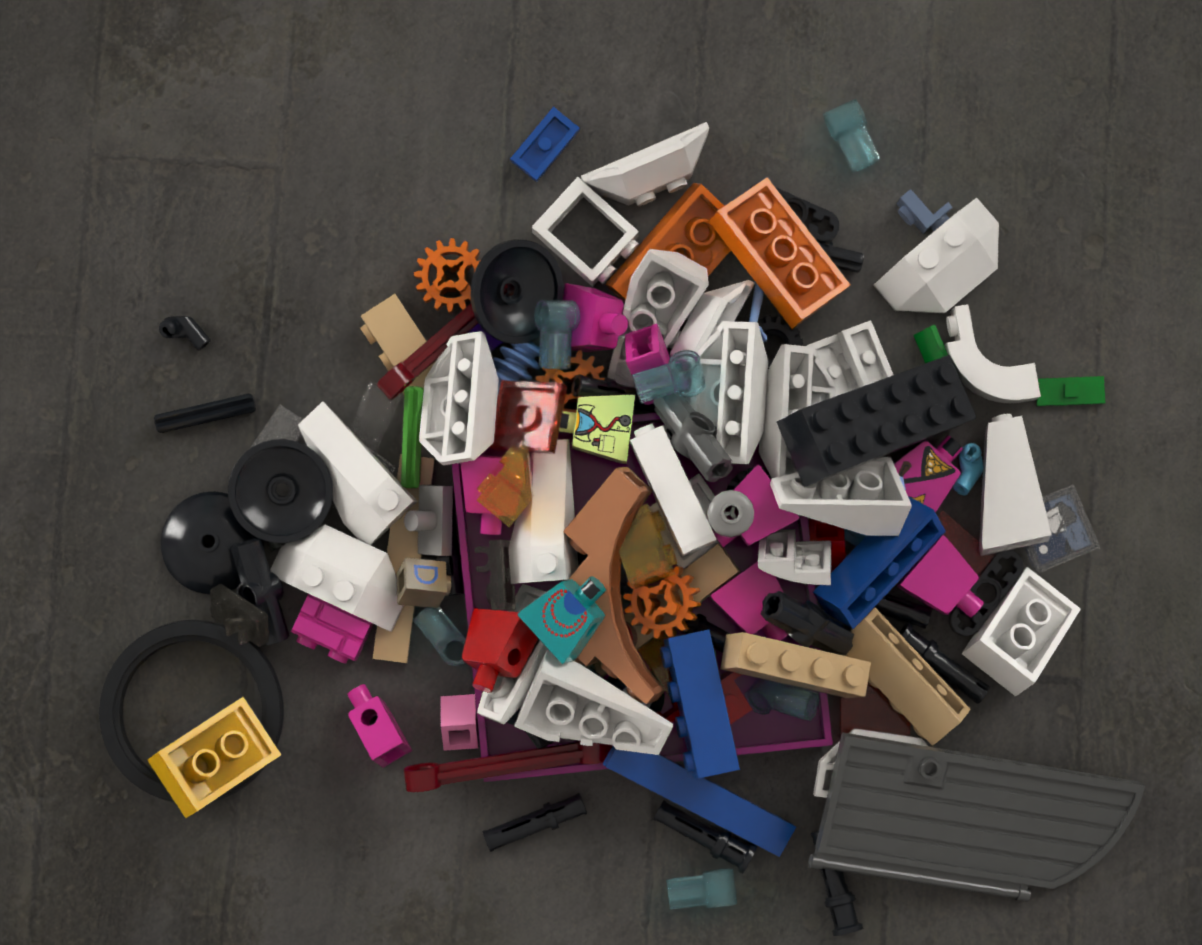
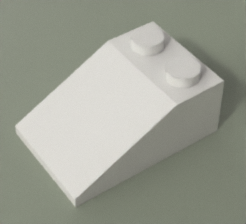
M1026 567L982 627L973 635L962 655L1014 696H1017L1036 682L1081 609L1030 568Z

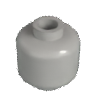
M728 490L719 493L713 498L708 506L707 517L710 526L716 533L732 538L740 536L749 529L753 523L755 513L753 504L746 495L739 491ZM732 506L730 512H724L727 507ZM735 508L738 510V517L734 514ZM730 515L734 520H729L725 516Z

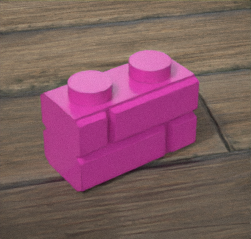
M308 594L291 632L298 635L296 642L315 650L317 644L330 650L327 655L328 657L346 664L348 659L357 661L373 627V623Z

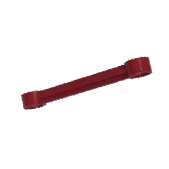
M505 284L503 289L504 295L508 290L507 284ZM470 303L407 359L394 366L378 381L376 386L390 401L400 395L416 377L437 360L448 347L446 344L451 336L467 334L479 324L474 315L472 304Z
M577 740L575 743L438 764L429 762L414 764L404 768L406 791L424 792L437 789L444 784L575 763L599 764L604 762L612 745L593 743L592 746L580 745L581 741Z

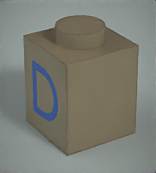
M405 557L396 574L398 605L438 608L443 598L448 596L451 590V576L446 575L445 561Z

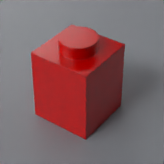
M809 519L810 541H831L832 572L846 557L844 528Z

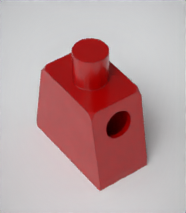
M474 608L462 653L463 662L477 670L472 684L474 688L492 693L498 676L516 678L520 675L538 637L517 615L519 612Z

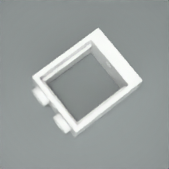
M579 177L570 184L532 226V233L592 287L598 281L602 284L605 283L616 270L612 265L620 256L626 259L639 245L635 241L638 238L639 231ZM583 197L624 233L623 237L593 269L589 268L551 233Z

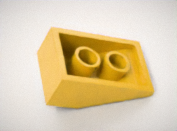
M242 697L147 760L184 817L187 818L281 756V753L244 697Z

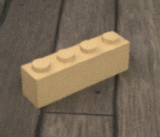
M393 294L361 315L365 324L360 329L371 345L376 341L384 351V353L379 355V358L388 371L407 359L426 342L396 294ZM434 363L416 377L409 386H419L424 390L425 377Z
M876 607L854 629H850L854 633L853 647L844 656L871 662L868 682L873 687L879 688L889 699L892 708L896 712L903 714L913 725L917 735L922 739H926L932 746L960 724L971 710Z
M741 632L726 634L720 669L844 698H856L866 696L871 662Z

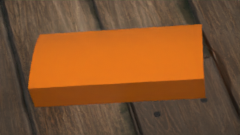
M765 178L719 209L709 220V223L791 329L804 322L851 286L768 178Z
M693 183L605 285L625 302L631 276L649 249L678 252L707 268L709 276L731 251L709 223V220L724 205L702 184Z

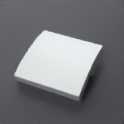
M871 320L806 346L816 348L819 354L818 358L826 367L836 386V395H841L893 376Z
M795 529L779 530L759 540L758 568L768 574L793 582L831 585V541L796 542Z

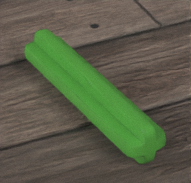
M408 386L404 390L401 485L405 488H418L420 484L422 444L419 442L424 390L419 386Z

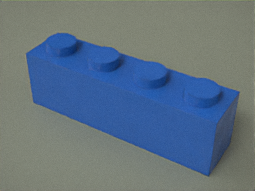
M908 496L912 507L899 536L867 535L832 571L831 585H819L813 593L824 611L851 629H854L946 532L932 508Z
M710 630L664 639L665 647H660V655L664 668H670L672 681L667 683L671 702H677L680 716L675 717V724L679 738L685 737L687 751L683 752V761L686 772H692L693 778L700 779L740 770Z

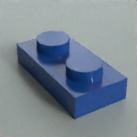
M553 107L510 158V161L535 182H538L578 134L580 128Z

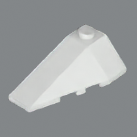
M649 249L630 279L622 315L628 320V328L624 334L619 335L617 346L613 349L607 373L608 378L615 379L619 384L637 388L626 364L625 334L657 323L667 348L708 287L707 268L678 252Z
M324 401L298 424L307 446L314 450L325 462L333 484L332 500L343 524L358 540L372 545L418 502Z
M569 439L534 442L508 549L511 584L568 580L578 568L577 551L569 543L571 538L563 532L575 518Z
M891 457L878 458L807 487L803 486L798 472L772 478L770 481V486L779 509L864 535L899 536L912 507Z
M522 584L507 611L520 612L545 594L546 591ZM539 638L518 677L498 676L492 693H482L477 710L478 714L504 725L523 705L546 651L549 650Z
M547 650L534 676L514 727L548 741L559 742L560 738L581 741L580 745L592 746L593 743L613 745L617 750L659 755L673 728V723L575 661L562 664L551 651Z

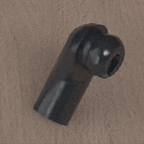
M170 316L165 318L159 325V332L164 338H188L198 351L211 342V339L195 320L189 316Z

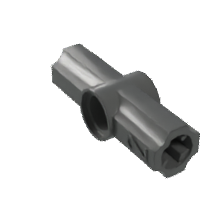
M669 388L667 391L659 393L653 401L655 405L654 410L672 433L670 438L672 447L683 456L690 458L707 481L716 482L720 478L726 477L733 468L731 465L732 459L714 437L715 426L713 422L705 415L696 412L679 389Z

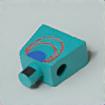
M590 576L581 587L572 579L562 581L522 609L517 615L562 664L574 661L580 655L605 618L604 612L595 602L606 591V588L593 576Z

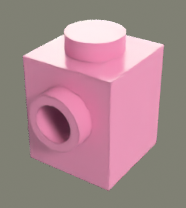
M475 694L441 696V733L444 751L478 748V720Z

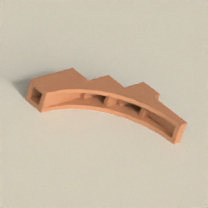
M620 467L611 473L563 531L571 538L569 543L576 551L583 555H588L568 580L576 581L581 587L590 576H593L606 588V591L595 602L604 612L605 618L574 661L585 666L601 661V668L612 678H619L627 686L626 691L632 698L640 703L649 704L657 701L666 690L647 669L634 647L624 619L620 580L621 562L627 536L638 511L653 490L630 468Z

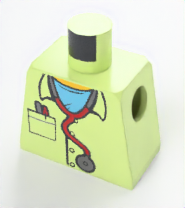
M635 395L578 397L576 413L555 411L553 431L574 433L572 449L621 464H627Z

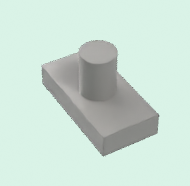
M419 485V510L408 511L404 517L406 529L408 531H418V554L452 556L453 486Z

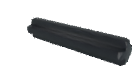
M248 393L157 414L154 416V423L159 433H165L256 411V404L253 395Z

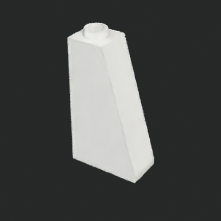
M1002 414L993 417L992 422L987 424L984 440L979 538L980 556L1048 542L1052 536L1022 416L1013 418L1012 414Z
M652 423L634 431L635 438L630 440L631 447L650 488L653 490L652 493L681 557H685L713 544L716 541V537L663 426L655 428Z

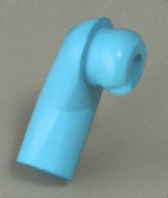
M975 443L966 444L959 453L961 474L953 488L958 494L964 496L970 492L984 468L981 448Z

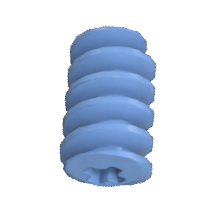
M531 341L522 344H511L513 349L502 346L500 352L505 359L493 358L499 379L497 405L506 411L507 409L502 403L503 400L515 402V398L510 391L512 389L521 392L524 390L518 380L522 378L531 381L532 377L527 371L528 367L536 370L541 368L535 358L537 356L544 359L549 357Z

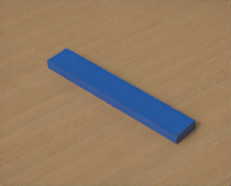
M612 746L603 762V765L610 770L778 857L781 856L796 829V826L789 821L705 777L700 779L693 778L692 772L687 773L684 766L661 754L655 755L617 750Z

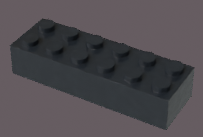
M948 355L802 408L776 423L803 486L807 487L953 430L977 417L952 359Z

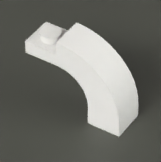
M969 305L955 306L950 311L951 316L946 318L949 336H955V341L947 342L944 347L952 359L962 384L978 396L1000 403H1022L1034 401L1041 397L1035 363L1007 367L997 365L986 359L979 351L975 342Z

